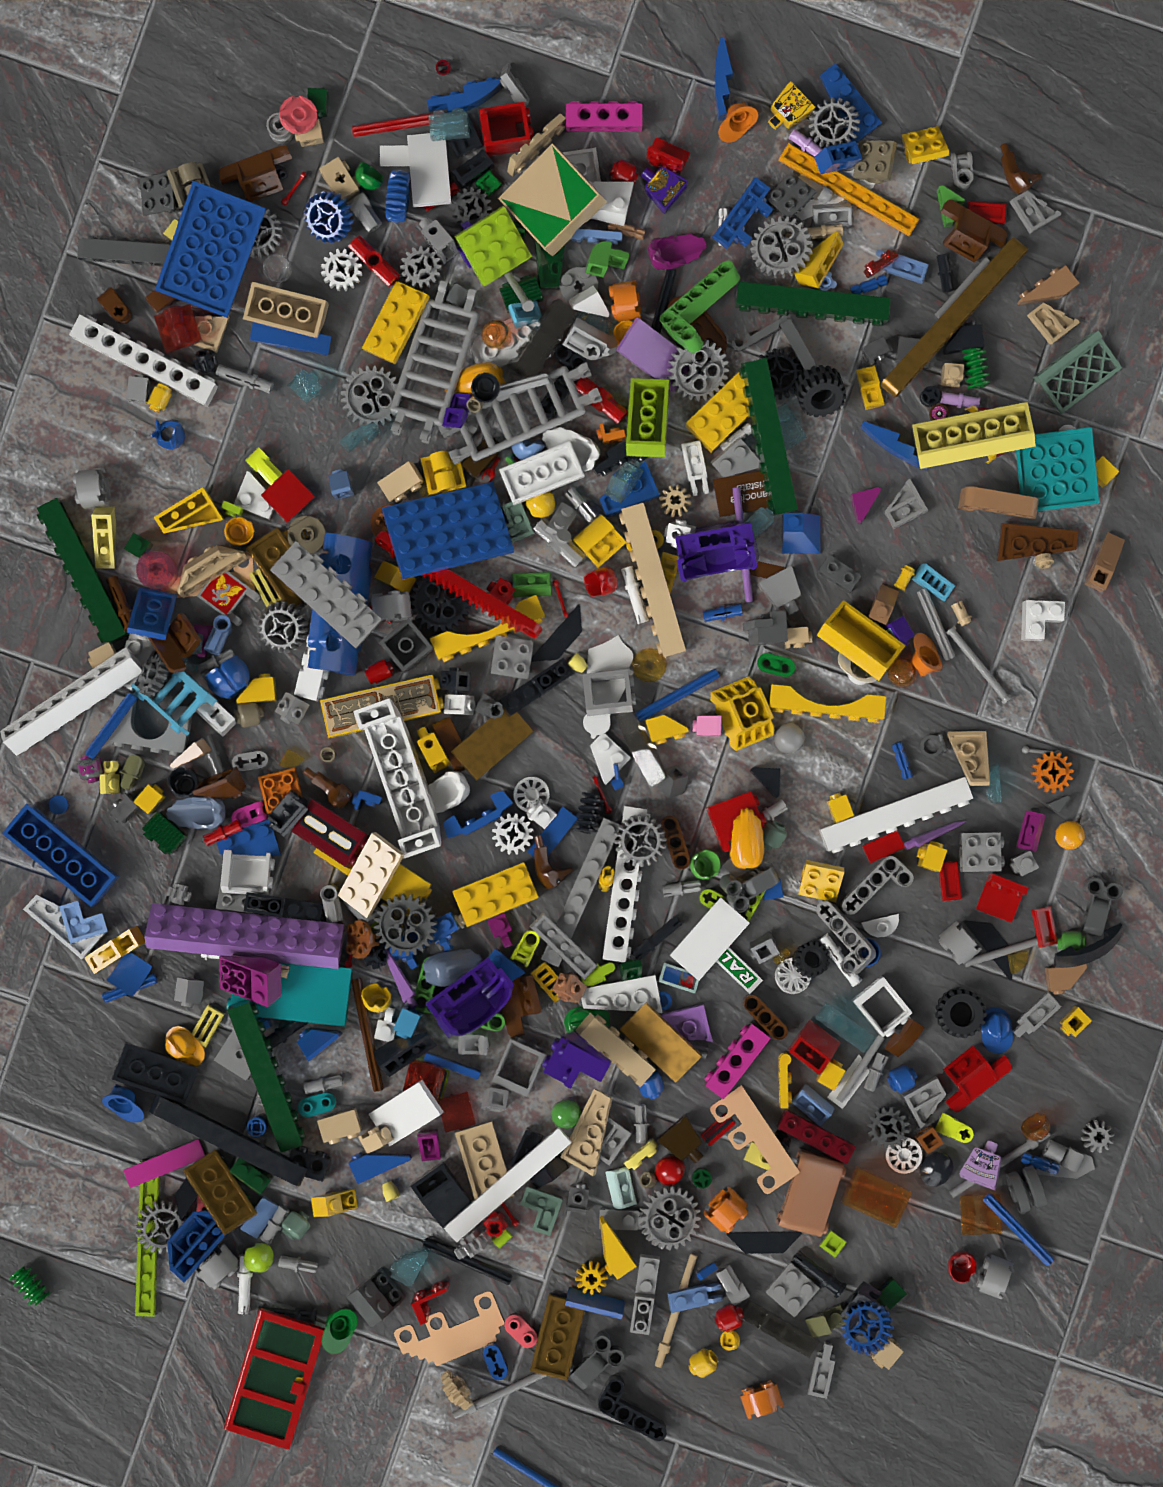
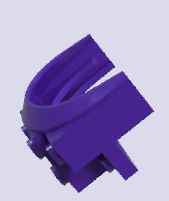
M734 521L696 528L695 532L675 535L679 555L677 563L681 581L686 582L691 579L743 569L754 570L757 568L759 553L756 538H754L752 522L734 525Z
M488 957L429 1000L426 1006L437 1019V1024L448 1038L463 1036L484 1025L507 1004L511 998L514 984L502 968L497 969Z
M571 1031L561 1034L560 1038H555L551 1046L553 1052L551 1056L546 1055L542 1067H544L543 1073L564 1083V1086L571 1089L579 1072L601 1082L612 1060L604 1056L601 1051H597L577 1032Z

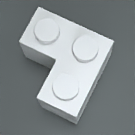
M1035 600L1022 602L1021 640H1044L1045 622L1061 623L1064 621L1065 602Z

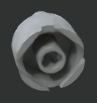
M104 468L79 470L73 474V482L77 489L75 501L85 509L109 505L106 501L111 496L108 478L103 476V473H106Z
M390 591L386 595L382 593L372 594V609L383 619L380 623L385 621H403L412 618L408 591Z
M955 921L939 935L940 939L938 941L946 951L950 949L953 952L951 954L952 958L958 965L961 963L965 965L982 948L980 946L976 948V941L962 925L958 928L959 923Z
M222 1243L221 1247L217 1246L203 1261L202 1266H199L195 1272L209 1288L212 1287L215 1290L223 1283L222 1279L226 1275L230 1277L238 1270L239 1260Z
M992 1254L990 1257L985 1256L982 1265L985 1269L983 1275L979 1274L976 1282L979 1291L1002 1299L1003 1296L1000 1295V1292L1005 1293L1012 1273L1009 1266L1013 1267L1014 1263Z

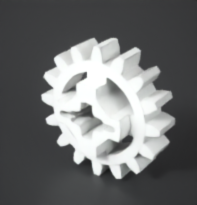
M336 249L335 255L329 252L330 258L324 257L326 264H321L322 269L325 270L321 272V275L327 276L324 282H330L329 287L331 289L336 286L337 291H340L341 287L347 291V286L349 285L351 288H354L353 283L360 282L357 276H362V272L359 271V269H362V264H357L360 261L359 258H353L354 252L348 255L346 249L343 250V253ZM340 258H345V259H347V260H346V261H342V260H339V259H340ZM333 263V270L329 273L330 266ZM338 265L345 270L346 276L339 271ZM354 268V274L350 277V272ZM340 279L344 280L345 282H338L336 280Z
M516 813L514 818H511L510 814H507V819L501 816L502 822H495L498 828L492 829L496 833V836L492 837V839L498 840L495 846L501 845V852L507 849L509 855L512 850H514L515 854H518V849L524 852V845H531L528 839H533V836L529 835V832H532L533 829H528L527 827L530 822L524 823L525 817L522 816L518 819V814ZM511 821L510 827L502 829L505 823ZM518 822L523 825L526 833L518 829ZM515 825L514 829L518 833V837H514L512 843H510L511 839L507 833ZM500 835L505 836L508 840L507 845L502 842ZM524 839L522 844L514 847L517 840Z

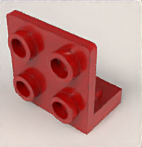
M656 137L652 147L649 146L647 149L646 159L655 167L660 165L675 174L681 175L690 152Z
M989 873L976 909L1012 923L1022 895H1026L1029 888Z
M443 1280L433 1284V1288L427 1291L424 1288L414 1293L415 1296L412 1299L411 1306L420 1326L427 1323L430 1316L429 1312H431L427 1301L447 1292L450 1285L448 1281L445 1283Z

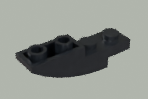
M623 442L605 451L608 459L595 466L593 471L597 477L600 475L604 477L612 472V467L616 465L620 467L628 462V457L631 458L633 463L636 461L641 463L648 457L627 456L626 442Z
M562 658L498 702L502 704L503 709L510 717L574 673L564 658Z
M247 892L243 911L320 922L323 904Z

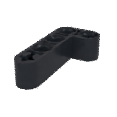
M563 343L555 347L554 356L556 361L566 366L569 371L576 369L573 364L577 360L587 363L585 357L562 345ZM566 350L568 355L565 358H561L558 356V352ZM562 375L556 379L554 386L556 391L561 392L563 395L560 399L563 405L570 392L567 385L562 381ZM548 391L541 404L545 410L549 406L548 400L552 404L549 409L550 414L546 413L547 419L550 421L556 415L557 410Z
M619 1375L610 1376L598 1397L599 1410L654 1441L664 1440L667 1435L665 1423L621 1399L620 1397L624 1392V1380ZM612 1382H619L621 1387L614 1390L610 1385ZM604 1399H609L612 1404L609 1407H604L601 1402ZM621 1408H626L629 1413L626 1416H621L618 1411ZM639 1417L646 1419L643 1425H638L635 1421ZM661 1427V1432L658 1431L656 1434L654 1428L658 1429Z

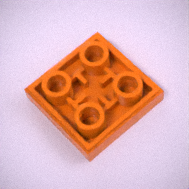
M296 768L258 777L267 814L272 812L290 790L303 797Z

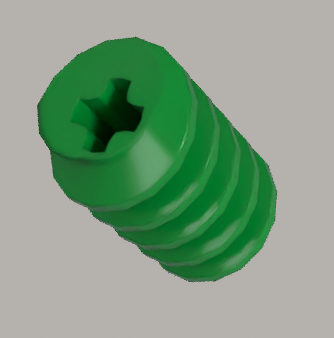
M980 348L963 350L962 353L967 354L963 357V360L967 361L964 364V368L970 369L965 372V375L970 377L966 380V383L972 384L967 387V390L986 387L991 382V380L985 379L990 373L984 372V369L989 366L982 363L988 360L987 357L981 356L986 353V350Z
M24 1265L11 1275L8 1280L16 1279L13 1286H21L18 1293L26 1292L23 1299L30 1298L28 1306L32 1304L36 1306L49 1296L51 1292L44 1293L43 1291L46 1286L39 1287L42 1280L34 1281L37 1274H29L32 1268H24Z

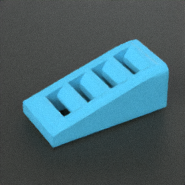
M921 564L914 573L915 576L911 578L921 587L927 588L930 593L942 601L947 599L955 587L953 583L928 564ZM931 575H932L933 578H932V580L930 581V583L928 584L927 581L929 580V578H930ZM939 580L940 582L937 585V587L933 588L935 583ZM944 584L947 585L943 592L940 593L939 591Z

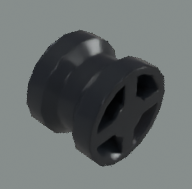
M934 386L924 388L919 397L921 404L925 407L936 405L940 400V391Z

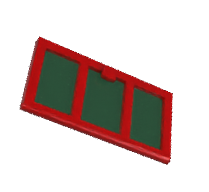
M259 1308L225 1421V1430L290 1450L322 1345V1336L325 1328ZM296 1377H302V1382L296 1381Z

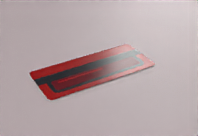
M730 1117L721 1123L715 1121L701 1134V1137L709 1146H712L735 1125V1122Z

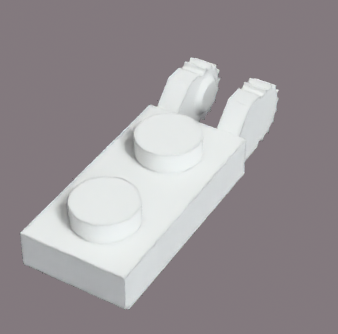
M700 440L681 444L692 495L697 496L698 491L695 481L701 479L703 492L708 494L707 472Z

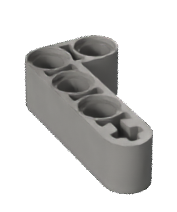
M886 856L845 896L840 903V908L845 914H855L890 878L897 885L907 887L913 882V874L896 857ZM888 859H892L895 863L892 870H888L885 867ZM875 873L881 875V881L878 884L872 881V876ZM902 873L908 875V881L904 884L899 881V876ZM861 887L867 888L868 894L866 897L862 898L859 896L858 891ZM854 894L861 902L855 901L852 905L854 909L846 910V902H853L855 898L852 895Z
M820 902L816 908L818 916L850 950V953L841 962V970L845 974L857 975L875 958L876 950L834 903ZM825 907H830L828 911L831 913V915L825 913ZM841 919L843 927L838 930L836 922ZM854 933L856 941L851 944L849 936ZM864 948L869 950V955L866 958H863L861 954ZM850 961H853L855 963V968L853 971H849L848 969V963Z

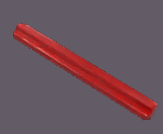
M443 111L355 125L352 126V134L354 137L438 124L443 121L445 122V114Z

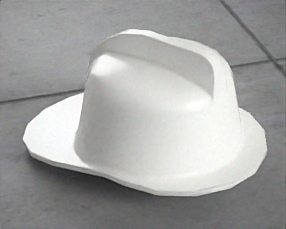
M839 652L838 663L841 669L848 674L851 682L857 685H864L877 680Z

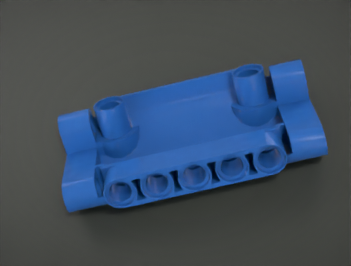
M325 533L323 551L328 553L319 555L324 561L322 565L327 569L330 566L338 573L336 578L341 582L343 580L348 582L352 586L351 591L355 595L360 593L367 600L365 604L368 605L372 574L370 561L373 543L355 537ZM312 609L308 646L316 648V650L309 651L307 668L356 676L358 654L361 652L363 642L356 649Z

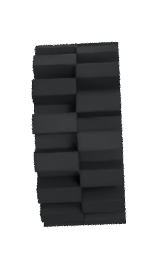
M813 941L799 946L794 952L793 961L795 963L793 965L798 968L796 971L798 973L801 972L802 976H807V978L817 977L828 969L830 955L827 956V953L829 951L824 949L825 946L823 944L819 945V942L813 943ZM809 952L816 954L818 957V963L815 967H810L805 962V956Z

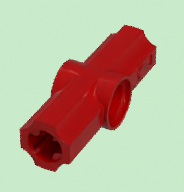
M360 235L351 241L348 248L388 287L393 286L398 281L400 274ZM372 258L379 259V263L376 265H371L369 262Z
M580 378L576 383L577 391L582 396L598 388L602 401L591 403L590 405L597 411L603 412L616 424H619L628 413L623 406L613 399V396L607 390L598 387L589 378Z
M492 1212L483 1222L487 1227L486 1232L490 1237H499L508 1227V1224L504 1221L505 1216L501 1212Z

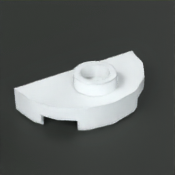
M899 914L861 922L863 929L870 935L886 937L897 928Z

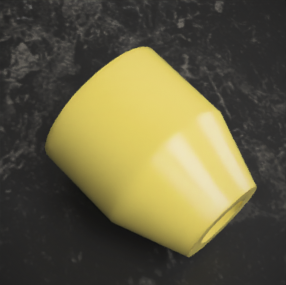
M575 653L567 662L570 668L580 673L588 666L584 658L578 653Z
M392 1181L382 1185L386 1202L401 1196L397 1186Z

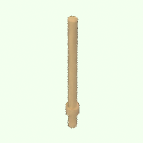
M694 1254L689 1256L679 1290L688 1288L698 1257ZM680 1311L671 1312L663 1340L659 1343L657 1349L659 1353L655 1362L656 1367L662 1368L665 1356L669 1353L671 1347L669 1344Z

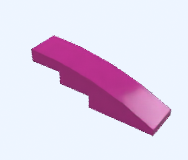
M197 1139L126 1168L123 1171L129 1187L132 1188L198 1161L205 1156L200 1140Z

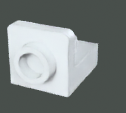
M445 694L444 714L473 715L475 709L474 696Z
M540 799L536 803H531L527 809L528 819L534 820L544 829L557 816V813Z

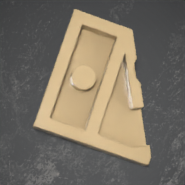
M1042 303L1027 315L1050 345L1080 323L1079 320H1073L1065 316V313L1054 310L1045 303Z

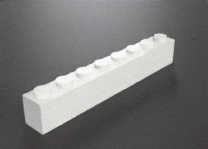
M125 647L2 729L0 733L3 743L16 756L27 751L29 747L42 741L46 736L75 719L76 716L90 709L94 704L105 699L109 694L120 689L133 678L138 677L142 672L140 661Z
M962 777L819 829L826 850H832V853L844 850L842 846L850 844L852 847L861 844V839L868 837V840L880 837V832L886 831L887 834L898 830L897 826L904 824L905 827L913 825L915 820L921 817L922 820H927L934 817L933 813L940 811L941 814L951 811V806L957 804L958 807L970 804L969 800L973 799L966 777Z

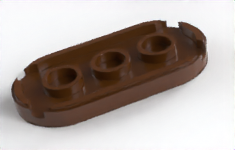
M678 296L671 300L667 306V309L670 306H672L677 300H679L682 296ZM704 311L690 325L696 329L703 342L705 339L709 340V345L714 342L716 344L715 348L720 347L722 349L719 354H725L727 338L707 311ZM701 351L695 355V359L699 361L702 358Z

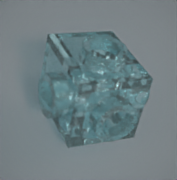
M304 369L297 373L288 384V387L306 404L322 388L318 383L320 379L312 371L308 373Z

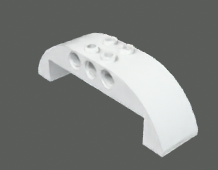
M389 698L353 711L359 730H365L402 838L398 840L401 852L405 854L403 858L441 846L440 826L434 802L415 746L394 702Z

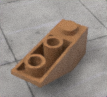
M1066 265L1061 269L1058 266L1049 273L1051 276L1048 279L1042 278L1034 284L1036 288L1031 292L1029 289L1019 296L1021 299L1017 304L1019 306L1061 299L1076 288L1079 282Z
M1109 532L1106 533L1084 585L1100 592L1106 590L1118 562L1124 539Z

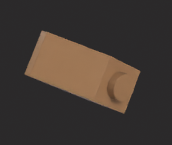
M881 584L867 617L884 627L892 613L899 591Z
M1087 964L1068 968L1045 967L1047 990L1053 991L1054 995L1064 994L1065 990L1071 989L1087 969Z

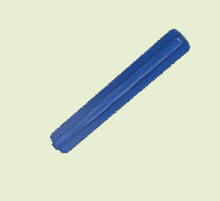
M127 693L85 751L89 758L94 759L137 700L135 695Z

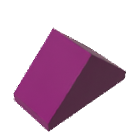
M879 487L851 494L850 499L858 524L863 521L880 493L881 489Z
M438 1129L419 1131L417 1139L422 1161L440 1160L441 1152Z

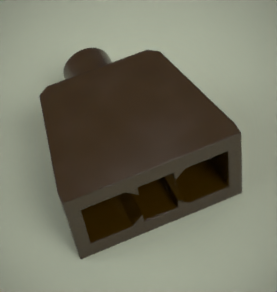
M685 1114L657 1138L660 1144L681 1161L689 1156L694 1163H697L703 1157L697 1149L702 1141Z

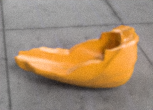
M481 362L464 368L461 371L454 393L471 394L473 396L471 392L472 380L478 374L484 372L493 374L500 385L505 384L503 370L492 362Z
M746 808L745 810L742 809L740 815L733 821L730 858L737 868L753 869L758 867L763 860V830L761 820L754 815L752 809Z

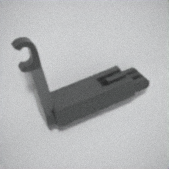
M786 315L752 336L746 333L745 337L748 339V342L741 347H737L736 342L732 341L733 348L741 352L782 329L804 370H810L813 366L817 367L792 320H788Z

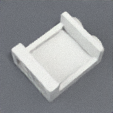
M224 850L220 884L222 893L246 894L250 892L269 895V888L273 887V877H270L271 870H274L275 859L271 858V853L266 852V856L233 855L232 850Z

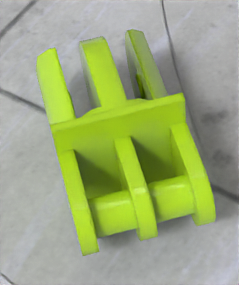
M597 962L598 966L585 980L581 977L582 982L586 986H595L606 981L605 975L615 970L614 963L608 962L599 966Z

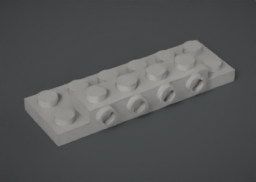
M295 541L270 570L357 649L383 619L365 604L367 600L360 593L355 595L351 591L352 586L345 580L341 582L336 578L338 575L336 571L330 566L328 569L322 565L324 561L316 553L312 556Z

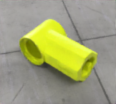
M259 447L245 459L270 485L282 475L270 461V458Z

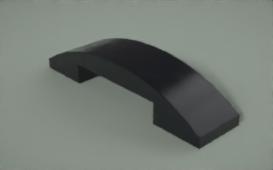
M1119 923L1104 930L1103 939L1078 951H1075L1070 946L1055 953L1054 966L1056 968L1076 967L1101 958L1118 943L1121 938L1123 925Z

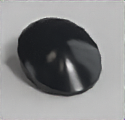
M942 1152L929 1154L920 1166L922 1181L931 1187L944 1184L952 1175L953 1161L947 1154Z

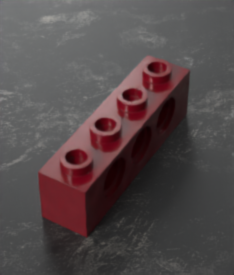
M787 1109L784 1110L776 1125L778 1129L848 1164L856 1148L854 1144Z

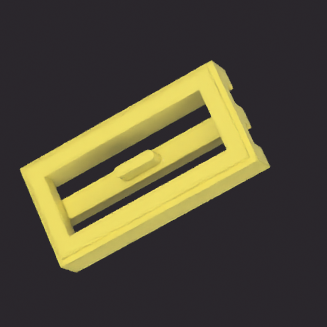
M260 569L249 573L267 608L271 603L275 604L277 601H282L278 594V598H274ZM256 575L259 576L272 600L269 603L255 578Z
M209 1004L191 1033L195 1037L208 1012L212 1011L201 1034L196 1038L205 1048L225 1015L224 1012ZM216 1014L219 1015L204 1042L201 1041Z

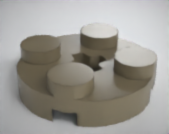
M301 516L290 524L288 541L291 546L297 541L310 554H313L323 547L326 530L318 519L311 516ZM304 530L312 532L310 540L302 539Z

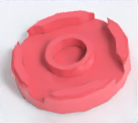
M291 96L280 107V122L286 130L293 134L308 133L317 122L316 106L304 96Z

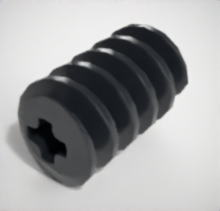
M582 792V795L586 798L580 799V802L584 805L579 806L578 809L583 813H577L576 817L581 820L575 821V825L579 828H573V830L586 834L597 833L593 826L599 825L595 818H601V815L596 813V811L603 809L598 806V803H604V800L596 794Z

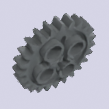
M403 893L401 899L396 894L394 901L388 898V905L383 903L381 905L383 910L379 909L377 911L381 917L374 919L376 922H379L374 928L380 929L376 936H382L380 943H387L385 949L391 946V953L398 950L399 956L402 955L403 951H405L407 956L410 955L411 951L414 955H417L418 949L423 952L425 950L424 945L429 947L431 944L429 940L435 938L431 933H436L437 931L436 928L432 927L438 923L432 920L436 913L430 914L429 912L432 906L426 908L427 901L425 900L421 903L420 896L414 900L412 893L408 898ZM407 908H409L410 914L407 920V925H409V927L405 931V941H402V934L404 932L405 927L403 922L406 920ZM395 909L402 912L403 916L401 918L394 915ZM418 913L422 920L415 921L412 915ZM396 928L399 931V936H393L390 929ZM415 932L418 935V939H411L409 933Z

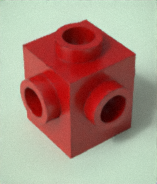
M499 578L496 582L492 580L486 588L487 593L507 605L514 598L512 594L516 590L509 581Z

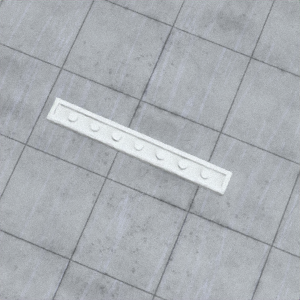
M558 1127L444 1226L446 1232L458 1242L571 1144L572 1141Z

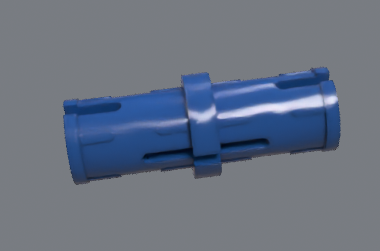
M741 604L726 607L721 605L716 609L702 611L705 623L719 619L724 621L726 618L742 616Z

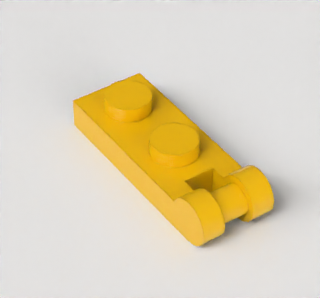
M782 1052L778 1057L780 1108H788V1103H792V1093L788 1092V1084H791V1072H788L791 1057L786 1052Z

